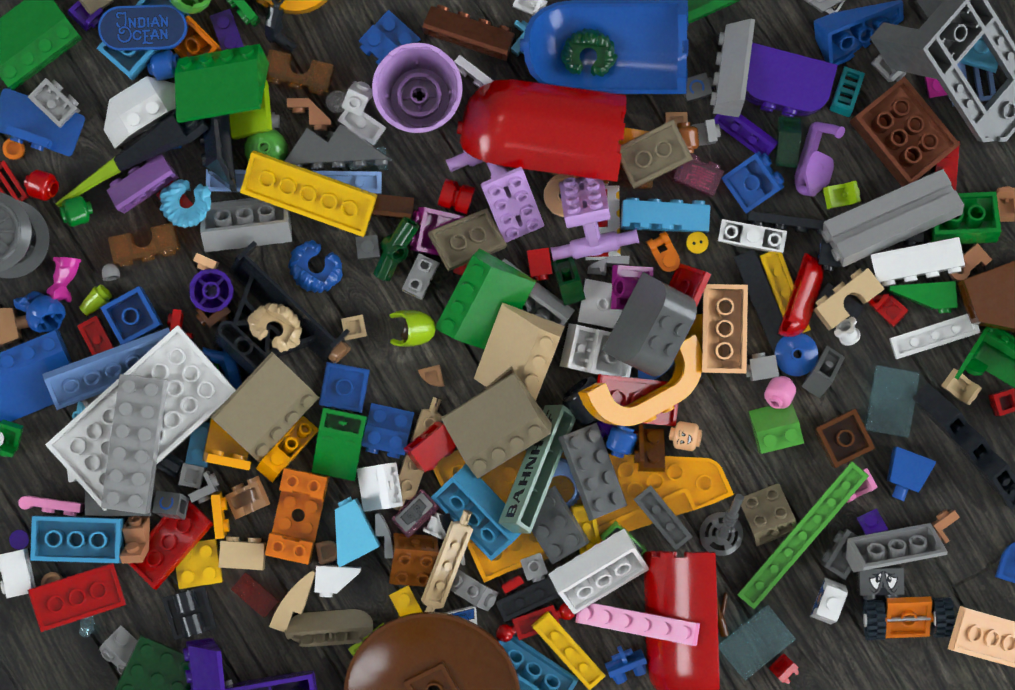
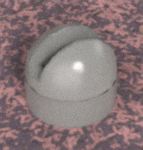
M106 264L103 267V281H112L120 278L117 266Z

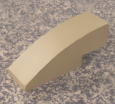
M315 570L305 575L290 589L274 613L269 625L270 628L285 632L293 613H303L315 579Z

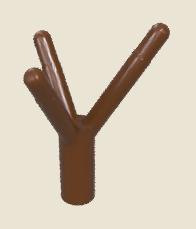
M727 592L723 595L721 609L717 597L718 629L721 637L729 635L724 618L728 597Z

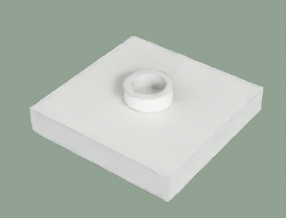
M585 279L583 291L586 299L581 301L577 322L614 328L623 310L611 309L612 283Z

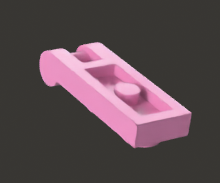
M24 496L19 499V506L24 510L42 507V512L55 513L56 509L63 510V515L76 516L77 513L83 512L84 503L36 496Z

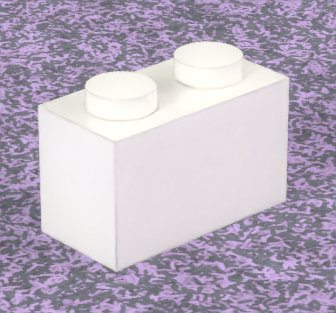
M28 548L0 554V572L3 579L0 582L2 593L6 594V598L28 594L27 590L36 587Z

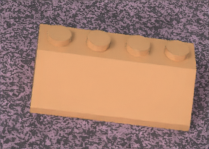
M706 285L703 292L702 373H746L748 285Z

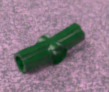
M404 216L394 233L382 240L380 247L383 253L373 273L376 278L383 281L391 280L398 263L405 260L408 256L407 246L420 227L417 222Z

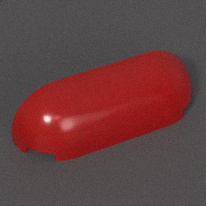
M804 253L778 332L779 335L785 337L797 336L807 328L823 282L824 271L822 270V265L818 264V260L808 253Z

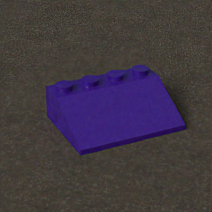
M206 638L186 641L187 648H183L184 661H188L189 670H185L186 682L191 684V690H225L221 650L214 639Z

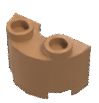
M259 476L247 480V486L241 483L232 487L233 492L225 495L235 520L270 504Z

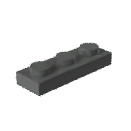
M651 485L634 498V501L675 551L693 537Z

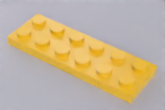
M254 150L251 152L240 190L242 194L362 237L366 234L377 199V194Z

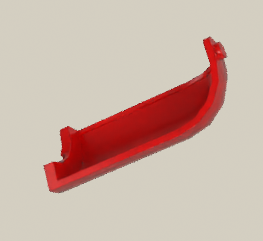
M514 79L495 80L481 86L469 98L463 114V120L458 121L456 134H460V144L465 152L486 163L617 182L622 155L620 153L621 144H619V140L624 139L625 123L623 122L626 114V95Z
M646 551L643 553V559L648 565L649 570L644 572L645 613L700 623L697 646L646 637V660L651 684L656 690H719L716 553L713 551L684 552V556H677L675 551Z

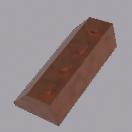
M437 5V7L431 6L422 27L425 35L507 61L515 37V33H512V29L499 25V28L491 26V22L479 18L476 21L470 19V15L458 11L455 14L449 12V8L442 5Z

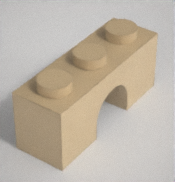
M861 268L850 276L852 279L846 285L844 282H841L832 289L835 292L829 298L824 295L815 302L817 307L813 311L828 330L833 329L850 316L843 304L847 295H854L865 304L884 290L869 268L864 271Z

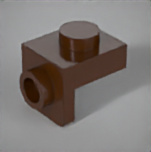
M227 306L222 311L208 316L204 311L197 308L198 314L196 317L203 326L207 324L211 327L217 322L220 325V323L230 318L228 313L231 312V309Z

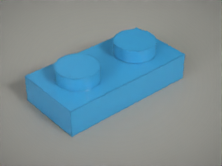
M202 423L191 433L185 463L208 467V462L202 461L210 423Z

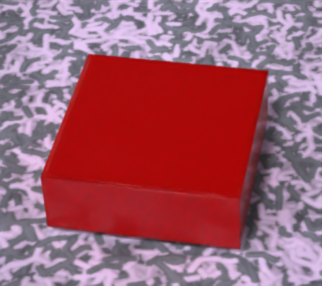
M517 575L503 583L501 587L506 594L524 584V580L521 575Z

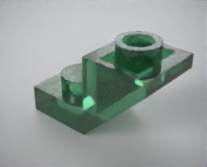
M779 116L777 122L778 143L775 147V166L797 168L801 142V118Z

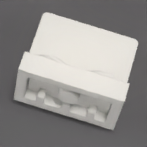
M396 462L357 469L364 512L403 506Z

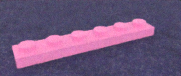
M593 603L576 614L575 620L576 623L697 646L700 623L597 603Z

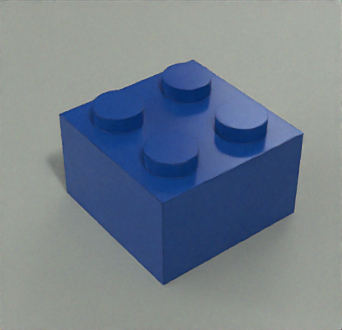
M140 286L100 307L120 345L144 337L164 326L146 292Z

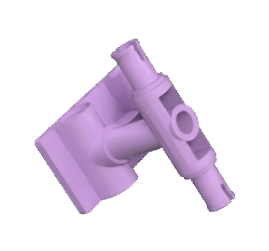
M464 150V153L446 159L451 173L467 165L473 167L484 161L472 157ZM486 163L491 172V179L480 185L505 242L544 227V222L522 167L509 171L505 166Z
M570 177L559 182L566 227L572 228L583 225L585 237L571 240L570 244L551 247L553 261L569 257L580 259L587 256H598L606 252L617 251L620 249V246L639 243L637 229L618 234L614 231L600 234L598 222L611 219L603 180Z

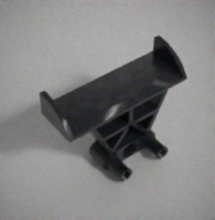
M253 241L236 257L229 271L245 288L232 322L223 321L218 326L214 334V348L218 346L217 350L227 352L245 370L246 378L252 374L271 352L280 357L309 347L322 361H325L330 353L347 337L350 331L346 329L337 339L332 337L248 257L257 245ZM249 291L264 306L268 303L282 304L293 310L294 314H297L298 320H300V327L302 328L299 338L300 344L298 346L289 348L288 351H283L282 353L276 348L269 350L270 339L273 341L276 336L282 335L272 325L273 322L268 323L266 326L268 334L262 339L261 348L244 333L250 331L248 321H238L241 312L249 317L256 310L246 300ZM237 346H244L247 352L239 351Z

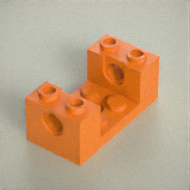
M284 468L279 488L281 490L273 529L268 537L265 551L266 556L307 565L311 563L330 477L292 468ZM295 509L303 510L305 517L302 521H295L293 519L292 513Z

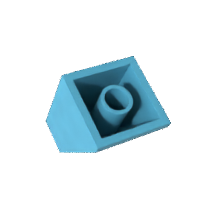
M351 496L339 502V508L335 509L337 564L339 568L381 545L358 498L352 500Z

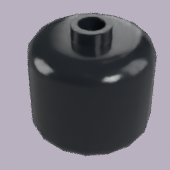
M594 377L582 379L572 386L562 398V404L571 411L576 419L575 421L580 425L599 421L587 411L578 394L583 389L597 383Z

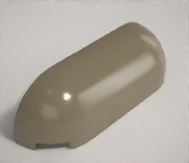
M357 609L307 612L298 614L290 619L288 628L285 630V636L288 640L292 639L298 642L299 646L302 647L354 644L362 642L364 637L373 632V620L368 613Z

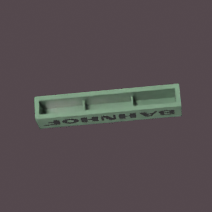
M545 405L543 412L552 423L551 434L527 449L498 522L512 533L531 534L563 453L558 437L571 433L576 420L571 411L564 405Z

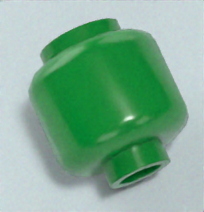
M82 196L65 199L62 202V206L59 207L63 223H67L70 227L88 223L90 220L89 215L93 214L90 201L86 202Z

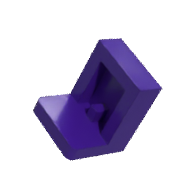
M77 1L67 13L87 31L91 27L96 28L104 10L100 7L90 16L83 5Z
M877 508L857 517V521L865 535L889 531Z

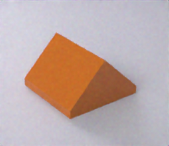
M189 15L185 17L188 26L186 37L178 46L173 48L181 58L222 51L220 46Z

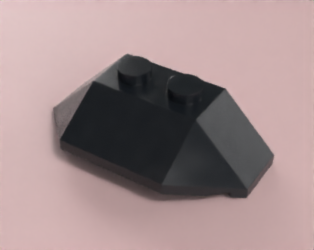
M227 114L210 117L207 119L209 129L199 136L200 145L205 147V153L201 154L202 165L207 167L208 173L232 192H237L230 116Z

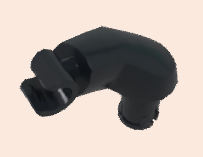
M272 0L274 5L269 6L265 20V37L270 43L275 42L290 55L298 44L283 33L282 17L284 8H281L280 5L285 0Z

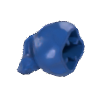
M32 291L26 296L16 298L13 301L15 308L26 312L27 324L35 332L41 333L58 330L66 315L65 307L59 300L52 299L51 296L37 291Z

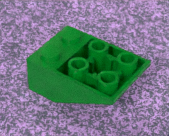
M323 408L312 473L355 481L368 416Z

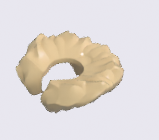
M268 303L265 306H259L248 317L247 321L250 331L258 340H262L267 336L268 330H266V326L268 323L277 322L282 326V335L276 336L272 341V347L278 349L279 352L288 351L289 348H295L300 344L299 338L302 332L300 320H298L297 314H294L293 310L289 307H285L282 304Z

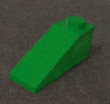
M956 281L886 287L887 292L928 309L938 310V314L952 313L951 309L958 307Z

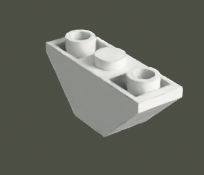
M722 219L718 241L737 247L783 253L787 231Z

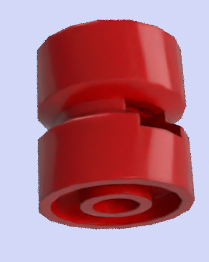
M446 178L438 200V206L448 209L454 207L455 211L467 215L475 187L466 184L459 186L458 182Z

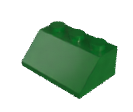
M996 192L958 193L964 204L963 214L929 229L931 243L957 237L960 238L961 244L997 243L1002 231Z

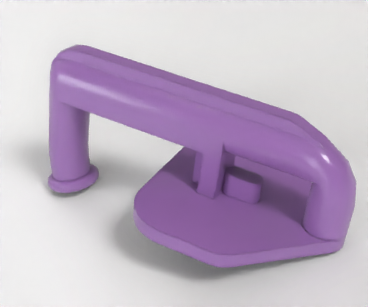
M814 122L810 125L795 173V186L800 194L814 197L829 184L834 169L833 159L817 150L822 133L833 134L839 139L845 133L843 126L839 127L823 122Z

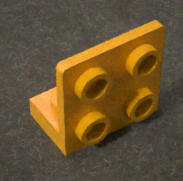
M211 418L202 461L250 470L251 462L247 460L249 453Z

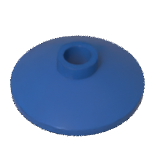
M803 333L794 337L783 336L775 347L774 355H776L777 366L781 371L791 376H802L809 373L818 361L816 343L811 337ZM795 350L801 352L800 358L794 357L793 353Z

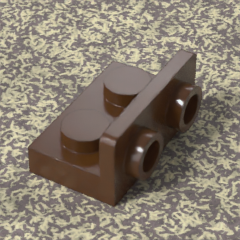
M643 423L638 424L637 431H634L637 435V450H634V463H638V472H665L664 429H643Z

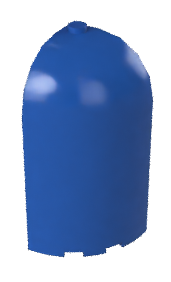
M570 0L556 2L540 9L530 18L525 29L524 39H520V52H524L529 73L539 83L615 94H687V57L689 53V39H687L689 25L688 0ZM584 28L598 29L605 36L608 35L610 41L614 42L615 54L618 58L609 69V72L603 77L591 74V67L597 60V53L591 48H586L580 53V60L583 64V70L580 75L572 74L565 68L560 54L566 39L571 38L572 33L582 31Z

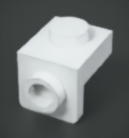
M515 0L513 8L534 16L540 9L546 7L548 1Z
M354 81L347 91L342 108L361 116L366 104L373 96L372 88L365 82Z

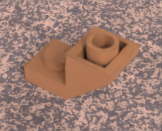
M287 98V108L292 110V113H305V110H309V126L314 127L315 131H327V127H332V121L309 98Z
M149 516L128 517L122 528L126 545L119 557L122 564L142 563L149 551L150 518Z

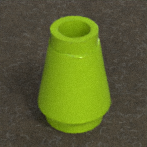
M103 285L94 286L79 308L88 316L109 303L112 295Z

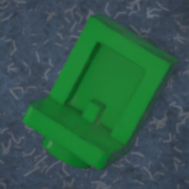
M4 419L0 422V432L4 435V442L0 446V456L13 457L17 452L21 441L23 425Z

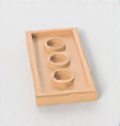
M960 606L948 649L1015 668V621Z

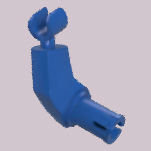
M203 347L202 352L212 363L219 364L225 378L237 390L242 384L238 363L224 350L218 351Z

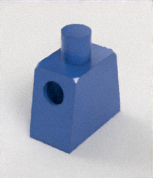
M894 446L887 475V481L896 484L892 497L905 501L908 490L919 492L935 466L936 461Z

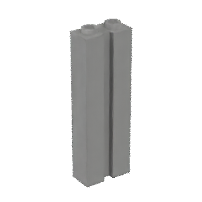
M944 169L824 221L821 233L824 241L832 246L833 249L831 251L834 259L840 261L841 265L845 267L962 215L964 204L957 191H954L952 188V183Z

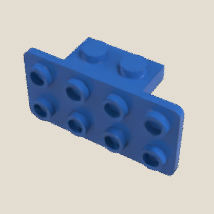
M8 88L2 90L0 95L1 133L11 136L10 140L22 144L23 141L31 143V148L42 152L46 148L70 157L73 155L85 122L83 115L75 113L59 128L28 98V95Z

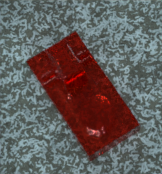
M247 572L231 588L233 592L263 618L279 602L278 599Z

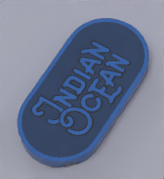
M171 5L116 6L107 10L100 18L98 24V33L101 40L106 46L115 51L173 49L184 40L188 29L186 18L182 12Z

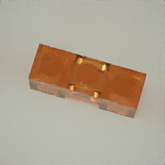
M269 49L267 57L269 62L267 82L278 85L281 82L289 83V87L298 90L306 87L310 88L311 93L323 95V92L329 93L335 69L333 64L312 60L311 66L306 73L296 74L291 70L293 58L291 54Z
M168 223L151 227L152 241L148 246L142 248L135 244L133 234L131 233L109 237L108 241L113 263L120 264V267H127L133 265V261L139 259L142 262L155 260L154 256L163 254V257L176 255V251L181 250L176 226Z

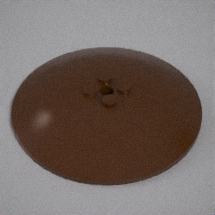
M419 612L400 616L377 628L356 650L347 670L344 690H428L432 685L438 686L440 690H521L519 678L511 658L490 633L467 619L440 612Z

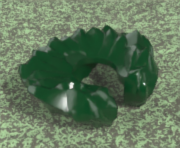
M584 28L582 31L572 33L571 38L566 39L560 54L565 68L572 74L580 75L583 70L580 53L586 48L595 50L597 60L591 67V74L600 77L609 72V69L615 64L618 57L615 54L614 42L610 41L609 36H605L598 29L593 30L591 28Z

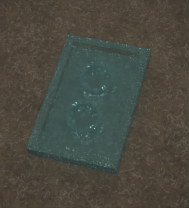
M875 366L865 424L867 431L909 438L915 405L912 397L917 393L920 373Z
M767 604L719 643V649L741 677L747 680L795 641L796 638Z

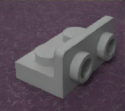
M45 78L28 98L61 128L75 113L81 111L77 107L79 103L70 94L66 97L61 92L63 87L56 80L51 82Z

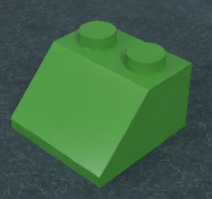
M792 403L785 409H775L771 406H766L748 411L759 454L804 444L800 423Z

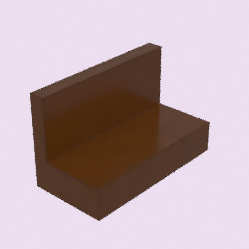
M377 194L371 216L402 219L405 216L412 219L414 198Z

